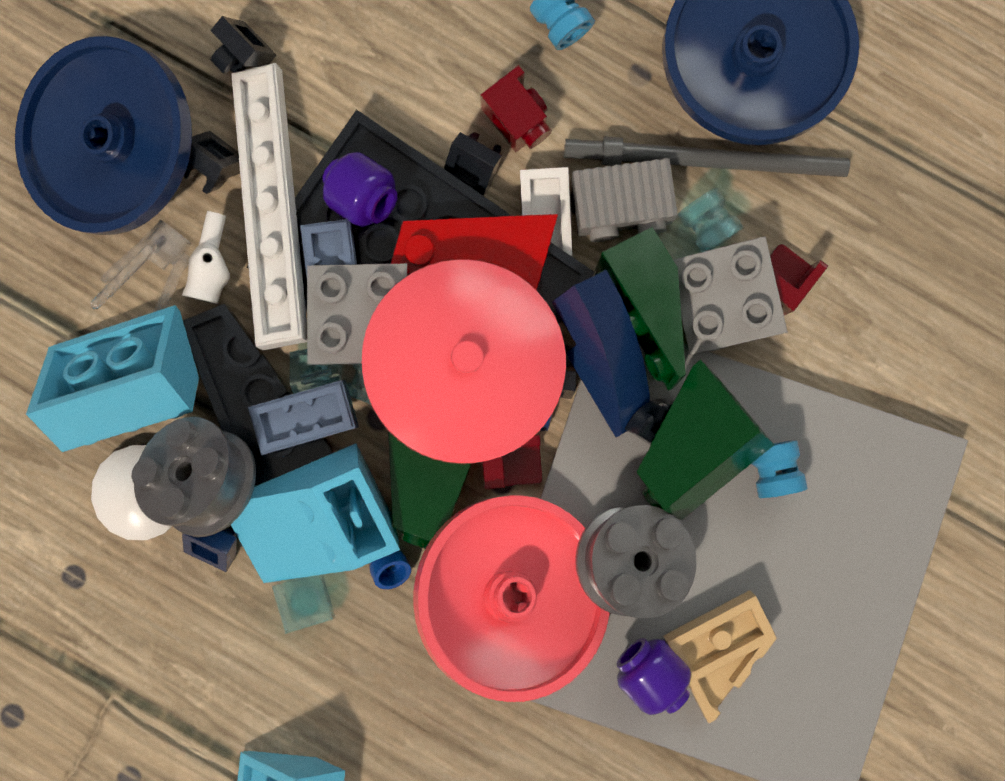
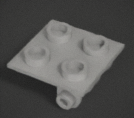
M766 236L674 259L678 267L681 317L690 355L706 351H716L728 346L788 333Z
M407 264L307 266L308 365L362 364L363 341L371 316L384 296L407 276Z

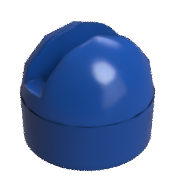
M401 550L369 563L370 574L375 585L380 589L396 588L402 585L411 574L410 564ZM395 565L394 567L387 570V567Z

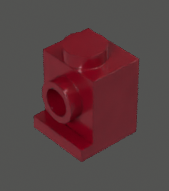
M519 65L480 94L481 110L515 153L525 145L529 149L536 147L552 132L546 123L547 116L545 112L548 111V108L534 88L530 87L527 90L524 88L525 72Z

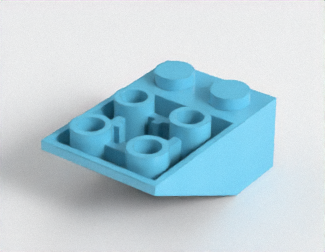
M357 443L254 487L244 511L231 524L263 583L355 570L400 550L397 529L393 527V516Z

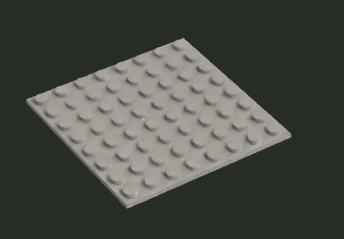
M685 343L686 375L675 388L668 391L662 380L657 381L650 374L645 363L646 353L639 344L645 364L650 401L664 398L674 402L692 366L701 359L718 376L773 443L791 440L798 441L800 456L797 459L799 471L805 474L808 489L784 496L759 498L756 488V482L759 479L758 469L751 464L683 520L678 519L690 534L696 552L695 578L685 599L671 612L657 618L639 619L610 613L603 640L587 667L572 682L548 696L530 701L760 781H859L968 440L708 351L690 355L688 344ZM580 380L540 499L561 507L586 528L596 516L609 509L623 506L650 505L642 494V491L647 486L636 473L650 444L628 431L615 437L582 380ZM749 590L756 595L777 637L763 658H759L754 662L751 674L740 688L734 686L718 707V710L721 712L720 715L709 724L703 716L689 686L687 690L690 692V696L679 710L671 714L665 710L656 715H649L642 712L619 688L617 683L619 669L616 663L625 649L640 638H645L647 641L652 639L665 641L663 635Z

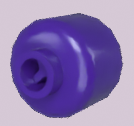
M359 152L346 154L340 159L333 160L324 171L323 199L326 205L351 223L361 227L380 223L389 216L395 207L397 191L393 174L366 155Z
M640 638L625 649L616 663L619 669L617 674L619 688L646 714L656 715L665 710L669 714L674 713L686 703L690 696L687 688L692 677L691 670L664 640L652 639L647 641L645 638Z

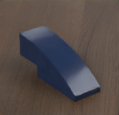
M607 270L574 285L552 301V304L576 343V346L567 351L566 355L614 436L618 437L627 432L625 427L632 416L650 401V392L644 359L635 330L623 300Z

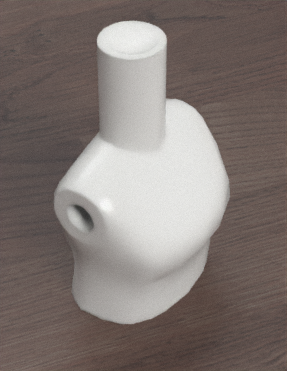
M207 211L199 245L189 258L187 283L182 296L218 304L221 292L230 278L228 268L219 251L226 219L225 215ZM203 256H208L210 263L204 262Z

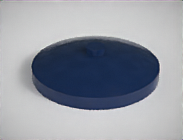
M675 0L664 29L662 43L663 66L670 89L678 103L695 122L709 132L733 142L749 145L785 142L810 131L822 122L836 108L848 91L855 75L859 57V33L856 18L848 0Z
M109 36L84 38L54 53L39 68L30 81L20 104L15 128V152L18 168L23 183L36 205L60 225L72 230L96 235L125 233L142 226L154 218L168 204L180 186L189 162L192 143L190 109L184 91L174 73L152 52L129 41Z

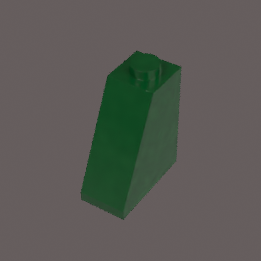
M700 359L692 366L636 472L647 486L642 491V494L651 506L664 509V511L674 515L676 518L683 520L775 444L718 376Z
M388 431L393 527L404 531L401 537L402 540L426 549L436 532L452 517L472 464L446 463L428 458L405 446Z

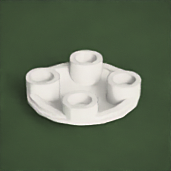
M131 445L114 451L100 464L92 481L91 501L97 518L110 532L127 540H149L164 534L172 527L161 525L149 519L141 511L135 498L131 474L146 445Z

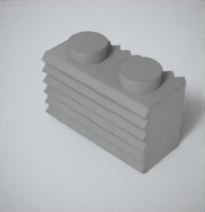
M669 158L573 171L571 188L578 236L590 235L591 242L614 240L619 238L618 231L637 229L639 234L653 227L655 232L660 234L666 232V225L672 224L678 216Z

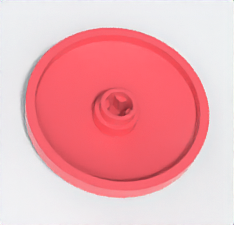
M443 261L428 265L406 276L378 304L371 316L363 341L362 375L364 386L371 406L379 420L398 441L411 450L428 458L446 463L472 464L485 462L504 456L524 445L540 431L552 415L558 404L565 380L566 351L560 326L547 302L529 283L518 275L497 265L482 261Z
M516 495L495 497L479 501L459 511L447 520L430 540L422 555L415 577L413 591L415 621L420 638L429 656L437 667L457 685L472 693L496 701L525 702L548 696L572 682L587 667L596 654L606 632L610 613L593 603L579 582L576 571V550L585 527L570 513L553 503L535 497Z

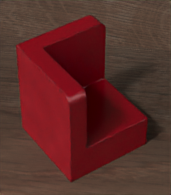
M780 244L772 251L770 258L785 316L796 310L828 268V265L822 260L810 265L788 247Z
M535 435L513 452L483 462L485 489L541 483L543 478L540 435Z

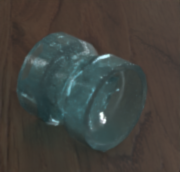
M719 188L705 193L678 213V217L683 225L692 228L697 235L695 243L701 252L713 250L744 229L738 217L729 214L725 208L726 199Z

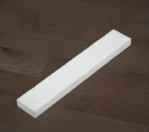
M276 63L231 73L255 345L261 350L307 342V317L282 69Z

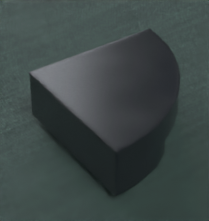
M664 398L647 402L632 416L625 430L651 445L673 402Z

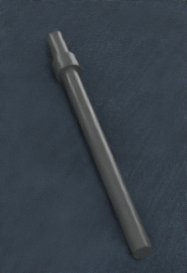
M603 136L602 141L565 138L564 158L601 160V165L605 166L621 165V162L641 163L669 158L670 165L834 177H847L850 170L849 158L624 143L622 137Z

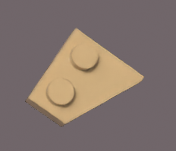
M750 590L663 635L669 647L689 666L692 674L689 688L708 724L715 721L721 712L718 710V707L734 686L737 688L742 686L751 674L754 662L759 658H763L777 639L756 595Z

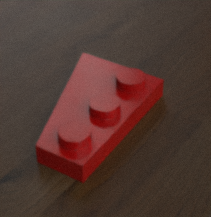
M558 214L403 221L391 264H407V275H410L428 265L443 261H482L511 271L537 291Z

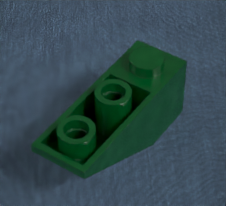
M653 227L603 251L595 268V275L607 270L623 300L638 342L646 353L645 363L650 374L655 380H662L667 390L670 391L686 375L678 267Z

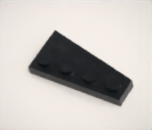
M222 304L183 320L194 361L222 431L241 438L253 454L256 465L254 487L334 453L325 438H320L261 455L248 407L292 395L291 391L262 351L256 347L255 341L228 305Z

